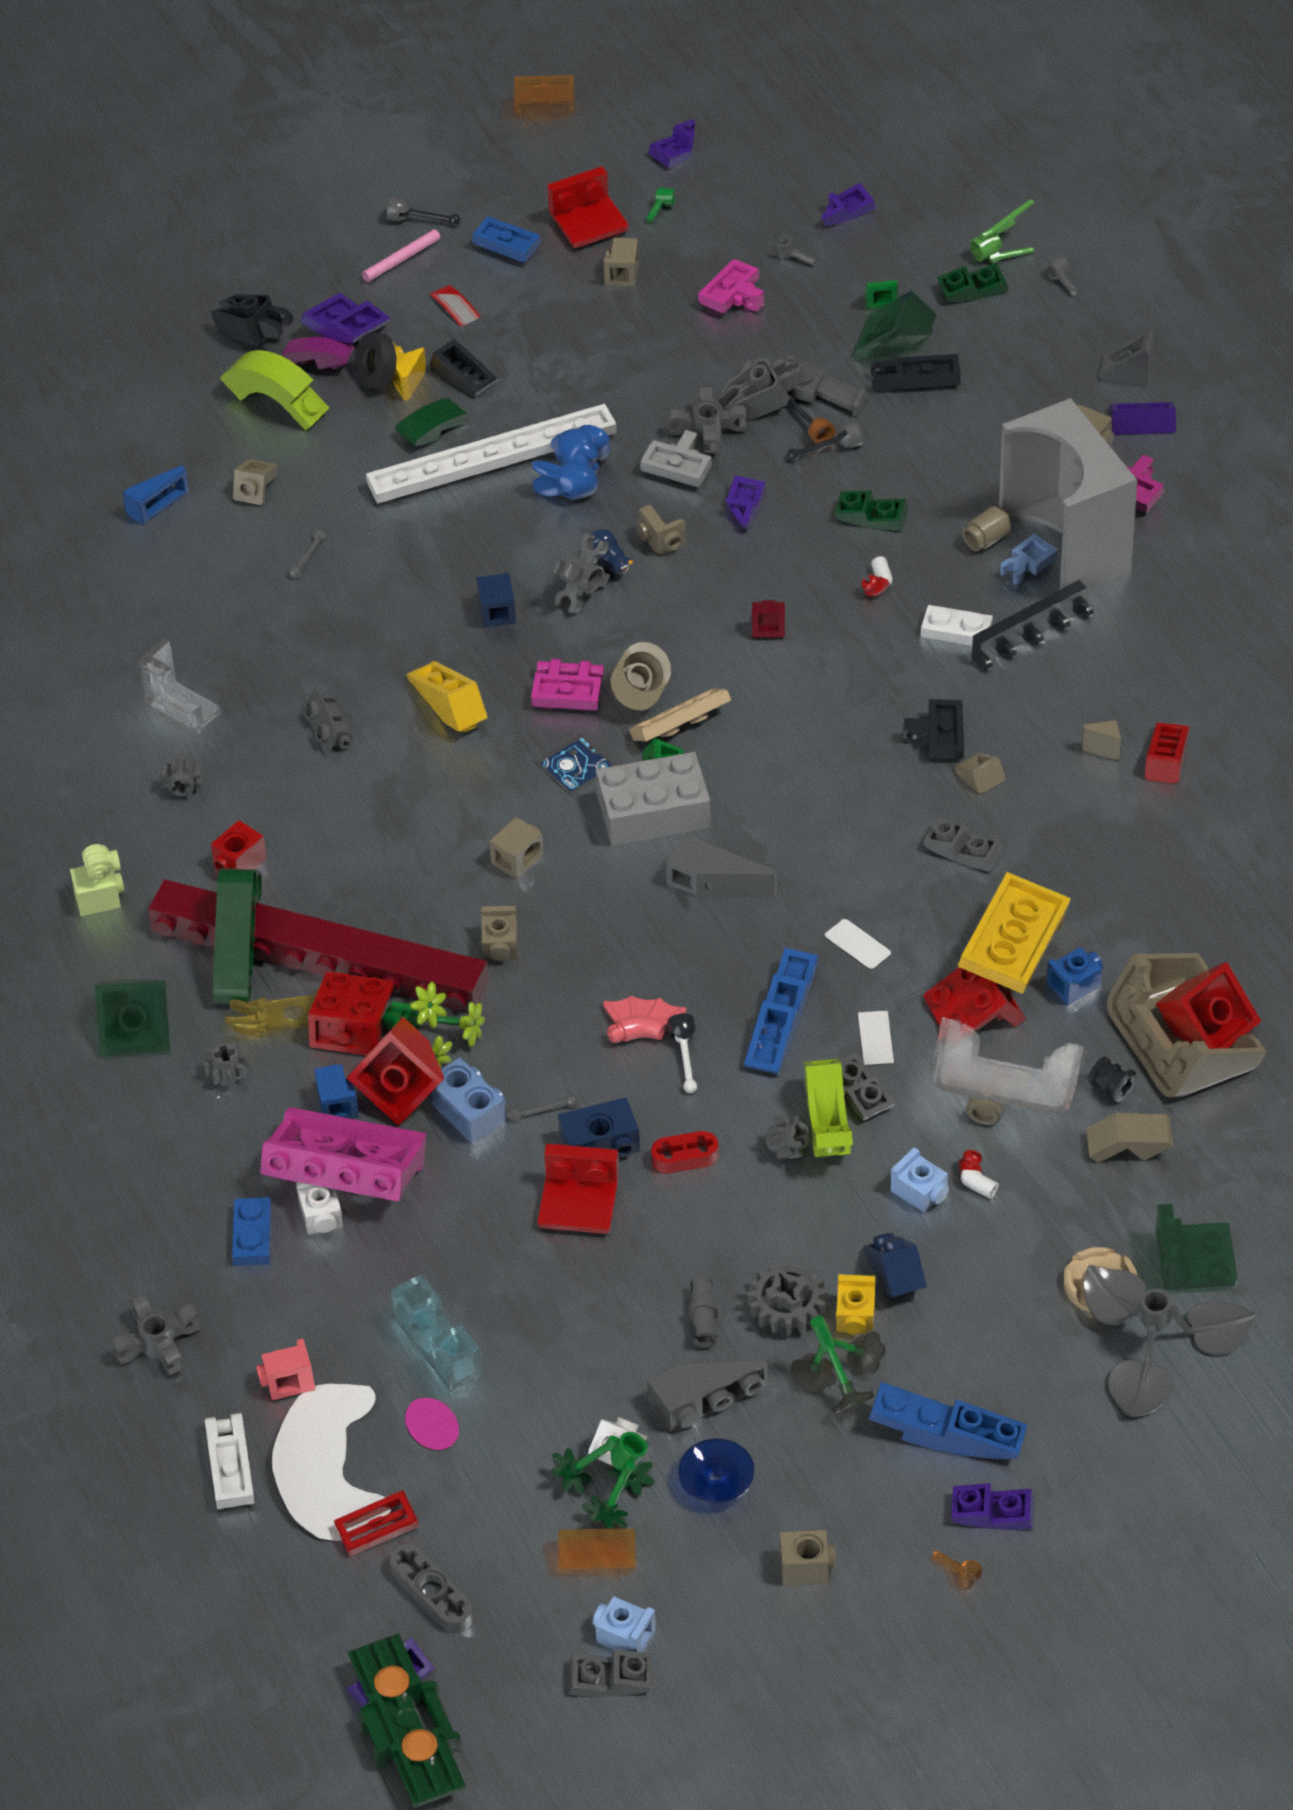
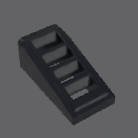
M455 338L432 353L429 366L436 373L474 397L488 389L498 380L489 369ZM469 372H472L473 375H471L469 378L465 376ZM478 378L483 380L477 385L473 383Z

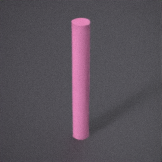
M433 229L363 271V279L369 283L440 240L438 231Z

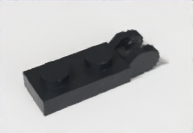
M958 354L879 360L873 363L870 368L871 376L873 375L874 378L872 387L875 391L881 393L892 392L897 387L902 389L961 385Z

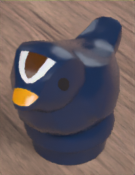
M605 529L592 532L591 534L596 535L592 543L594 549L600 540L609 542L607 552L598 558L596 565L602 567L604 572L624 575L633 563V560L624 555L613 532Z

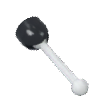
M681 1013L673 1015L667 1020V1029L670 1038L681 1045L686 1079L683 1089L687 1093H694L697 1090V1083L692 1077L687 1043L695 1035L696 1025L692 1015Z

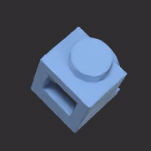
M915 1147L891 1169V1192L924 1214L934 1204H940L949 1191L948 1173L920 1156V1151Z
M613 1596L608 1606L603 1603L600 1604L594 1614L593 1625L596 1627L597 1643L613 1650L643 1653L656 1631L655 1609L647 1607L645 1610Z

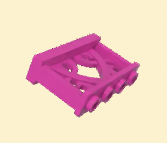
M289 1107L285 1112L282 1123L270 1139L265 1140L262 1144L260 1172L265 1176L399 1201L403 1190L415 1172H420L424 1166L427 1133Z

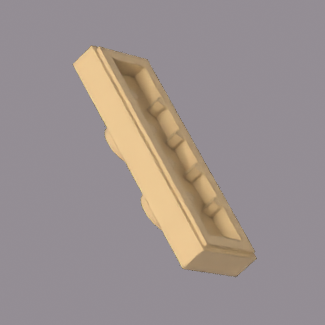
M712 688L631 727L629 731L633 741H648L659 735L662 738L680 731L679 725L689 721L690 724L706 719L708 711L731 701L727 690Z

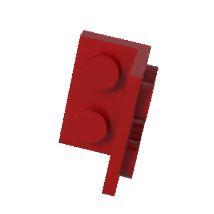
M603 166L547 184L549 213L574 248L628 231L627 221L609 197L608 173Z
M960 967L923 995L948 1041L953 1046L959 1045L994 1017L1000 1021L1006 1019L1014 1027L1026 1020L1009 988Z
M326 972L308 1013L309 1047L366 1056L381 1040V1019L394 990V982L375 977L369 978L341 972Z
M546 1144L544 1152L546 1178L538 1216V1227L602 1234L610 1233L620 1177L618 1150Z

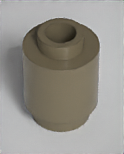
M991 506L966 524V528L962 531L963 539L974 551L986 550L1010 533L1011 519L1005 510Z

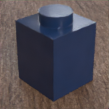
M509 573L476 577L478 602L484 628L515 624V600Z

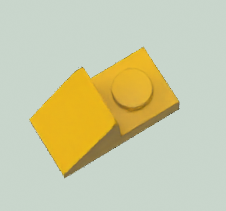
M398 345L395 346L397 359L392 382L405 401L411 398L426 372V357L424 348L404 353L401 346Z

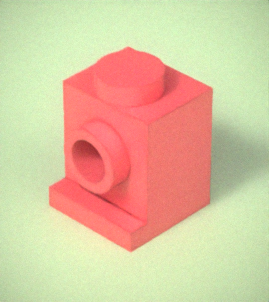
M304 1339L296 1340L297 1346L261 1354L263 1364L256 1366L261 1388L268 1386L272 1401L316 1390Z

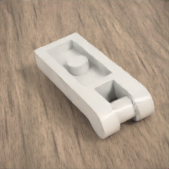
M242 1413L231 1414V1418L216 1420V1417L205 1418L217 1509L254 1504L255 1500ZM233 1433V1435L219 1437V1435Z

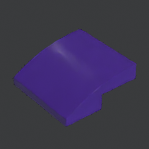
M340 292L305 311L300 322L327 338L354 343L365 334L373 332L389 323L391 317L368 300L357 305Z

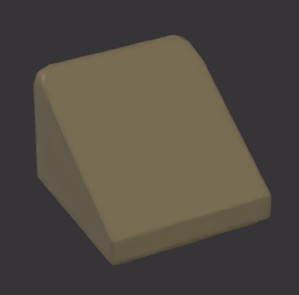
M1117 720L1083 724V751L1113 760L1120 759L1121 737Z
M981 752L956 765L954 768L955 772L979 794H983L1005 781V774L1000 759Z

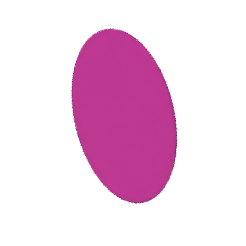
M419 1398L408 1406L405 1414L406 1426L411 1436L418 1443L429 1449L443 1450L451 1447L456 1442L459 1434V1425L454 1413L448 1406L433 1398Z

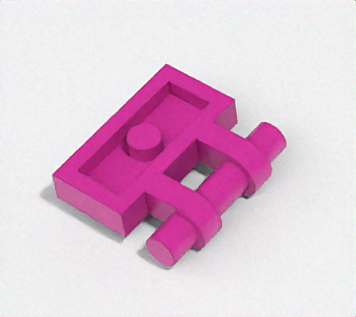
M552 658L550 662L538 661L531 695L532 706L598 710L602 687L601 678L604 677V665L591 664V661L581 660L580 663H564L562 659Z

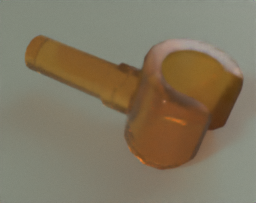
M938 1550L933 1553L932 1558L957 1574V1582L961 1588L969 1589L973 1586L974 1580L965 1573H971L976 1578H981L983 1570L977 1561L966 1560L961 1564Z

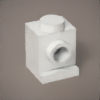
M296 1182L298 1201L308 1235L319 1232L326 1233L343 1227L341 1208L335 1189Z

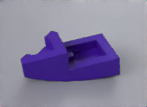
M692 119L675 125L671 137L650 144L648 154L667 168L676 166L689 159L692 154L696 121Z
M858 183L837 196L835 193H830L828 197L829 205L826 213H823L821 218L825 226H830L858 218L877 207L871 195L861 183Z
M735 475L726 498V507L740 526L748 530L767 489L766 482Z

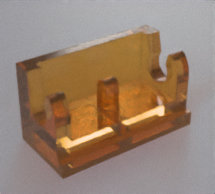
M574 75L514 77L515 115H520L521 106L568 104L569 113H575Z

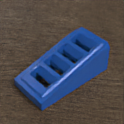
M181 465L123 492L126 513L143 525L189 492L186 468Z

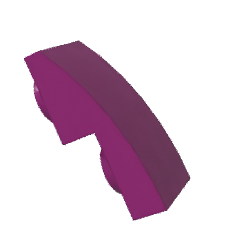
M306 337L290 340L282 356L299 365L315 360L318 369L327 367L338 369L347 364L355 348L353 343L336 341L326 337Z

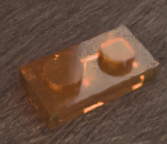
M636 1529L558 1530L559 1570L636 1568Z

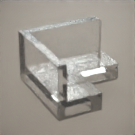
M162 639L138 661L145 707L194 735H197L220 714V707L176 682L171 645L166 639Z

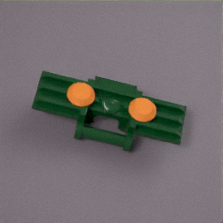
M397 1633L348 1651V1656L368 1700V1703L360 1708L358 1723L364 1734L370 1733L375 1745L373 1758L379 1769L384 1768L387 1765L386 1759L392 1756L414 1808L466 1789V1784L451 1751L457 1749L462 1744L461 1736L451 1726L438 1696L440 1689L437 1682L427 1681L422 1683L400 1634ZM425 1703L436 1729L424 1730L415 1706Z

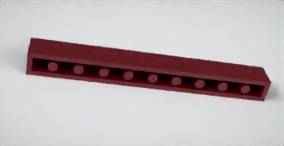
M164 879L148 908L151 931L162 936H171L197 945L202 944L215 948L217 892ZM256 903L254 958L259 961L273 962L291 969H300L319 974L322 977L325 976L326 972H341L348 975L389 980L394 982L392 995L397 994L419 1000L416 994V987H422L426 991L429 983L434 982L436 994H446V999L439 1004L440 1006L469 1013V1003L472 1002L475 1006L478 1002L480 1003L489 985L488 965L485 960Z

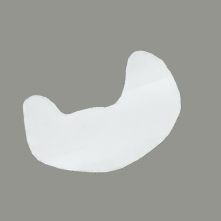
M322 1384L315 1386L316 1390L302 1393L289 1409L276 1438L272 1451V1469L280 1495L292 1517L319 1539L341 1540L333 1520L385 1498L379 1494L366 1492L351 1486L345 1481L342 1470L346 1457V1428L350 1423L366 1415L375 1403V1393L370 1386ZM391 1509L348 1527L346 1530L347 1532L367 1524L374 1518L383 1517L389 1514Z

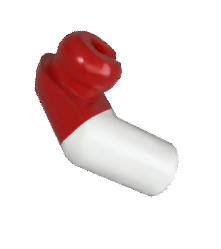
M876 557L872 560L871 566L874 575H868L870 578L868 581L863 578L861 583L866 595L871 597L881 595L893 581L888 562L884 557Z
M972 1149L966 1150L963 1153V1158L958 1163L961 1182L969 1189L992 1199L998 1190L999 1183L982 1175L980 1165L982 1155Z

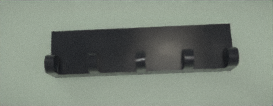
M1078 580L973 635L972 659L987 672L993 668L991 660L1003 653L1009 659L1017 656L1015 647L1031 640L1034 644L1038 645L1044 641L1043 632L1055 626H1058L1062 631L1070 628L1068 619L1080 613L1085 618L1093 616V608L1086 601L1087 587Z

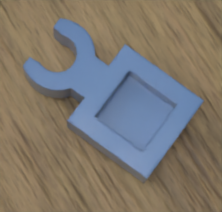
M1033 533L1012 550L1011 558L1002 562L1000 575L1005 576L1008 572L1014 571L1013 583L1016 585L1024 581L1025 573L1028 571L1037 575L1058 558V549Z

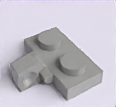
M685 430L677 445H669L652 440L640 461V469L647 473L700 487L712 466L711 456L696 451L698 447L697 433Z

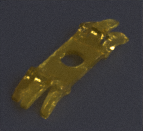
M318 990L314 995L266 1001L264 997L253 1002L229 1000L230 1009L249 1016L225 1017V1024L233 1026V1031L254 1037H261L264 1033L309 1026L308 1013ZM291 1006H297L303 1010V1014L297 1019H288L283 1015V1012Z

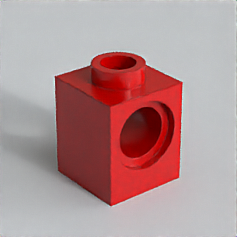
M240 820L211 843L212 862L218 872L220 868L255 869L267 859L264 836Z

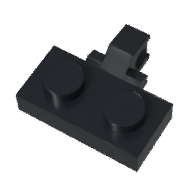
M929 699L928 716L904 718L903 741L924 745L929 744L930 758L963 759L964 727L962 700Z

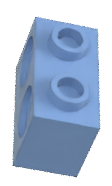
M459 1057L441 1069L444 1079L428 1095V1101L472 1144L506 1122L505 1097L498 1088H492L484 1081L482 1074L476 1067H470Z

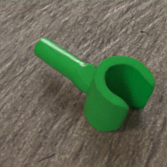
M665 187L657 189L654 206L645 218L648 224L653 222L662 206H674L676 198L673 194L675 189Z

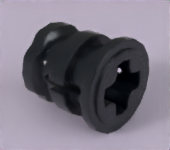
M1103 1056L1092 1067L1088 1080L1090 1085L1093 1087L1100 1086L1102 1092L1105 1094L1112 1093L1113 1100L1121 1102L1133 1089L1136 1081V1072L1132 1069L1125 1071L1123 1066L1118 1063L1112 1064L1108 1057Z

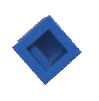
M1079 947L1057 961L1054 959L1048 961L1046 984L1069 1006L1101 987L1103 963L1095 952L1087 954Z
M333 1064L314 1069L321 1112L349 1119L359 1118L354 1084L345 1078L343 1065Z

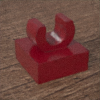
M775 600L752 602V637H785V602H775Z

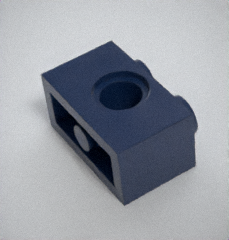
M627 1097L558 1114L559 1137L562 1145L618 1150V1157H626L632 1153L640 1152L639 1128Z

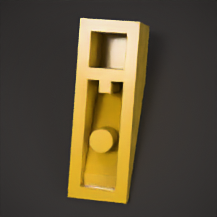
M436 661L406 674L410 683L441 720L455 730H472L478 726V722L488 718L477 683Z

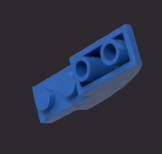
M881 1382L869 1416L871 1421L903 1431L901 1437L903 1441L957 1455L991 1459H1017L1028 1425L957 1399L952 1407Z

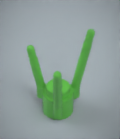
M1028 200L993 227L970 240L971 251L979 262L988 259L993 264L1002 259L1034 252V248L1029 247L999 253V249L1002 248L999 235L1014 226L1016 223L1014 219L1034 204V200Z

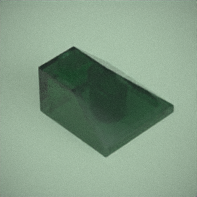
M912 290L868 315L852 357L858 360L907 348L918 341H925L933 332L932 326L937 314Z
M123 979L98 981L95 984L100 1055L171 1050L166 980Z

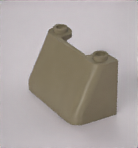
M1199 953L1133 954L1107 999V1008L1111 1019L1160 1092L1169 1098L1183 1097L1251 1071L1260 1064L1267 1053L1260 1041L1250 1034L1239 1036L1230 1048L1209 1049L1204 1041H1194L1190 1045L1187 1041L1181 1040L1172 1033L1156 1003L1178 985L1209 970Z

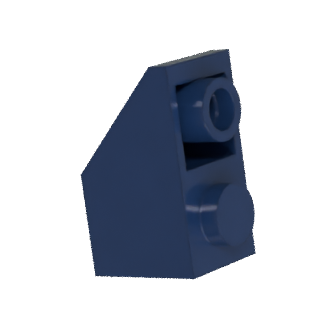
M886 1233L874 1237V1243L863 1246L883 1293L895 1297L927 1287L917 1244L903 1237L895 1236L894 1233Z

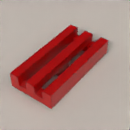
M404 1490L333 1520L349 1557L420 1527ZM402 1505L403 1507L383 1517L379 1516L377 1518H374L370 1520L367 1524H364L351 1531L347 1532L346 1528L358 1524L364 1520H367L396 1506Z

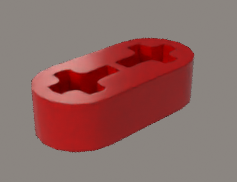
M707 1131L663 1137L655 1141L651 1147L652 1165L654 1169L664 1174L705 1168L713 1165L719 1157L718 1139L714 1134ZM704 1146L708 1151L701 1152L698 1147ZM669 1152L672 1158H665L663 1153Z

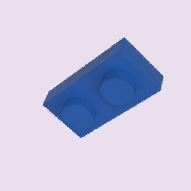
M489 216L472 234L473 244L525 263L541 245L539 234Z
M270 1197L234 1199L233 1266L270 1265L272 1207Z

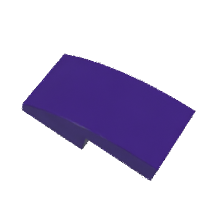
M991 1483L953 1486L951 1518L954 1523L987 1529H1033L1034 1495L1032 1489L993 1491Z

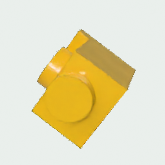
M838 1274L836 1332L851 1335L873 1334L875 1276Z

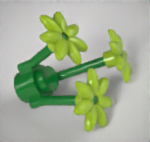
M434 982L429 983L426 991L422 987H416L418 1001L412 1003L393 1001L384 1014V1025L389 1031L402 1017L417 1030L424 1022H428L432 1029L436 1028L437 1023L460 1026L461 1030H465L463 1039H468L469 1047L474 1046L476 1039L480 1040L482 1038V1031L479 1026L485 1022V1017L481 1016L482 1004L479 1002L476 1006L472 1002L469 1003V1016L466 1015L461 1018L446 1017L447 1012L439 1006L446 999V994H436ZM438 1035L432 1049L441 1068L440 1064H449L451 1062V1058L446 1054L450 1051L452 1042L448 1041L443 1044V1038Z

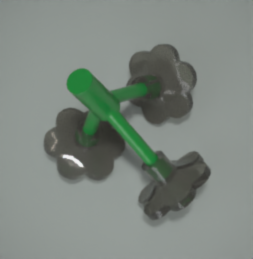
M823 1316L812 1318L810 1324L820 1345L816 1354L805 1353L801 1359H796L792 1362L791 1372L795 1375L794 1383L800 1388H809L811 1392L819 1394L823 1393L826 1387H832L836 1383L838 1376L841 1383L838 1387L843 1398L832 1407L834 1414L854 1408L862 1402L872 1399L874 1397L872 1390L857 1392L852 1380L848 1381L835 1348L847 1351V1362L852 1365V1372L855 1375L874 1374L879 1369L880 1359L884 1357L886 1351L885 1345L880 1342V1335L875 1331H868L866 1334L858 1333L851 1343H847L833 1338ZM825 1352L828 1353L830 1360L824 1358Z

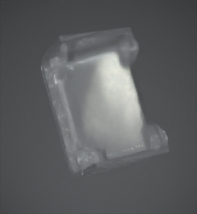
M942 1018L931 1069V1079L939 1090L1049 1114H1062L1072 1106L1085 1068L1088 1054L1087 1048L1066 1043V1046L1057 1048L1051 1057H1045L1042 1069L978 1056L980 1038L972 1027L961 1024L957 1020Z

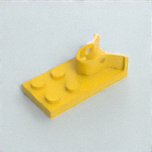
M1006 872L961 955L958 967L1023 994L1056 930L1060 931L1071 898Z

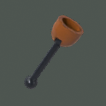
M788 393L790 398L787 405H790L810 424L808 426V435L815 444L834 438L836 429L832 423L825 418L813 419L794 401L793 394Z

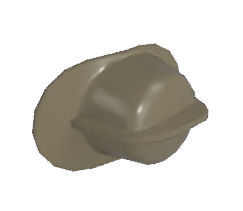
M638 642L631 645L623 653L611 675V690L615 698L623 706L632 710L644 711L651 708L658 701L671 675V663L667 654L659 646L650 642Z

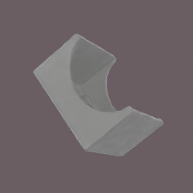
M1069 398L1002 424L999 509L1005 510L1011 521L1028 520L1039 522L1063 535L1061 577L1058 591L1078 580L1088 590L1131 573L1137 479L1073 400Z

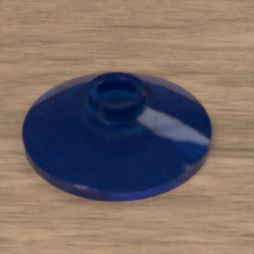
M720 1438L703 1440L691 1446L682 1456L678 1468L679 1480L686 1493L695 1500L713 1505L730 1503L742 1497L751 1487L755 1474L753 1460L746 1449L733 1441ZM718 1476L722 1479L714 1480L711 1478Z

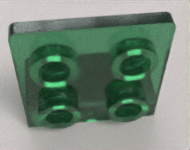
M1158 1204L1155 1233L1164 1290L1236 1286L1238 1276L1229 1224L1221 1222L1182 1225L1181 1218H1174L1172 1204Z

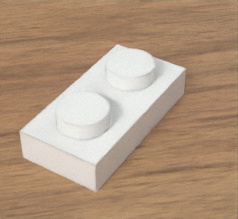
M928 605L921 626V637L972 646L973 635L992 626L993 616Z

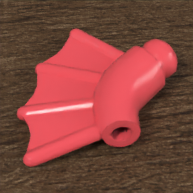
M630 996L620 1001H603V1007L615 1023L607 1029V1035L613 1043H619L620 1041L628 1042L639 1038L661 1040L666 1032L667 1020L673 1015L686 1013L687 1011L685 1007L667 1004L662 998L643 1000Z

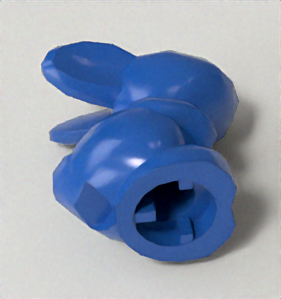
M582 425L579 428L568 429L554 436L550 444L560 465L545 461H532V468L541 475L533 481L535 492L547 497L562 495L571 500L586 498L595 493L599 484V479L596 475L599 464L596 461H602L608 457L611 451L609 436L603 429L592 425Z

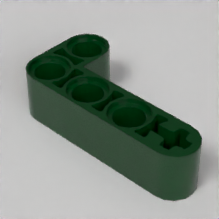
M219 869L213 971L214 1004L249 1006L251 1003L256 903L260 902L262 893V875L256 869Z

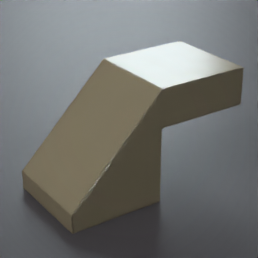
M1114 1113L1086 1128L1089 1157L1097 1163L1127 1148L1145 1161L1174 1146L1170 1117L1166 1114Z

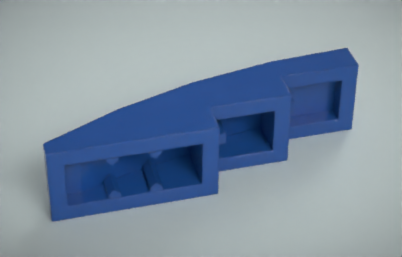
M784 948L777 974L773 975L766 1001L763 1000L745 1059V1067L779 1075L810 993L819 963L818 955Z

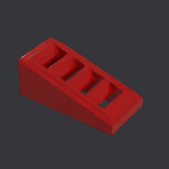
M1156 723L1146 757V780L1178 783L1190 726Z

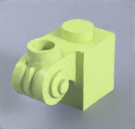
M100 844L88 846L82 852L84 866L70 869L80 917L121 908L119 893L125 892L121 873L114 872L121 870L117 850L109 851L106 846Z

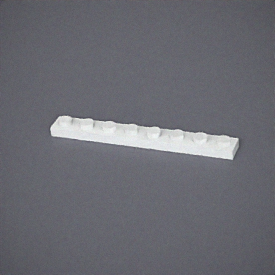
M602 404L366 473V480L378 504L554 452L550 444L551 440L557 434L568 429L579 428L582 425H592L603 429L607 435L617 433L616 422L607 406Z

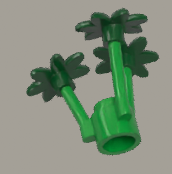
M625 1432L620 1438L611 1435L605 1444L584 1458L574 1459L570 1448L565 1450L564 1457L558 1453L552 1454V1458L558 1467L552 1469L551 1474L555 1477H564L561 1484L562 1489L568 1491L573 1486L578 1494H583L584 1487L582 1482L589 1483L592 1481L591 1476L584 1472L585 1467L610 1451L611 1462L615 1468L608 1470L606 1475L609 1478L618 1480L609 1499H605L602 1502L597 1497L592 1496V1504L584 1503L582 1505L583 1510L592 1514L589 1517L590 1523H599L603 1520V1526L607 1531H612L614 1526L620 1529L628 1527L627 1523L622 1520L627 1518L628 1512L617 1510L618 1505L616 1502L621 1492L629 1484L636 1496H640L642 1493L641 1484L647 1486L655 1484L654 1479L645 1474L652 1468L653 1463H640L649 1445L635 1432Z

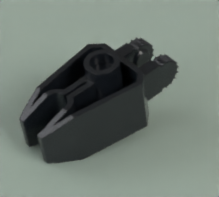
M235 294L220 301L219 305L221 308L210 312L217 329L225 336L253 346L264 343V341L272 337L278 338L283 333V327L281 326H289L294 319L292 313L287 308L273 306L269 295Z

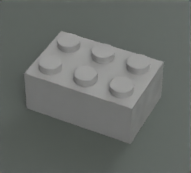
M696 752L596 769L597 798L611 846L711 828L710 798Z

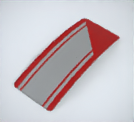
M451 285L430 294L447 310L459 326H464L480 318V315L468 300Z

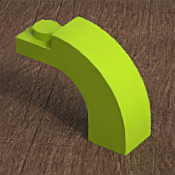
M263 350L247 352L219 377L240 401L254 392L272 397L289 412L305 431L329 409L326 403L309 386L313 379L295 363L276 353Z
M839 1058L803 1061L808 1121L814 1156L851 1154L850 1146H853L852 1131L846 1116L842 1064Z

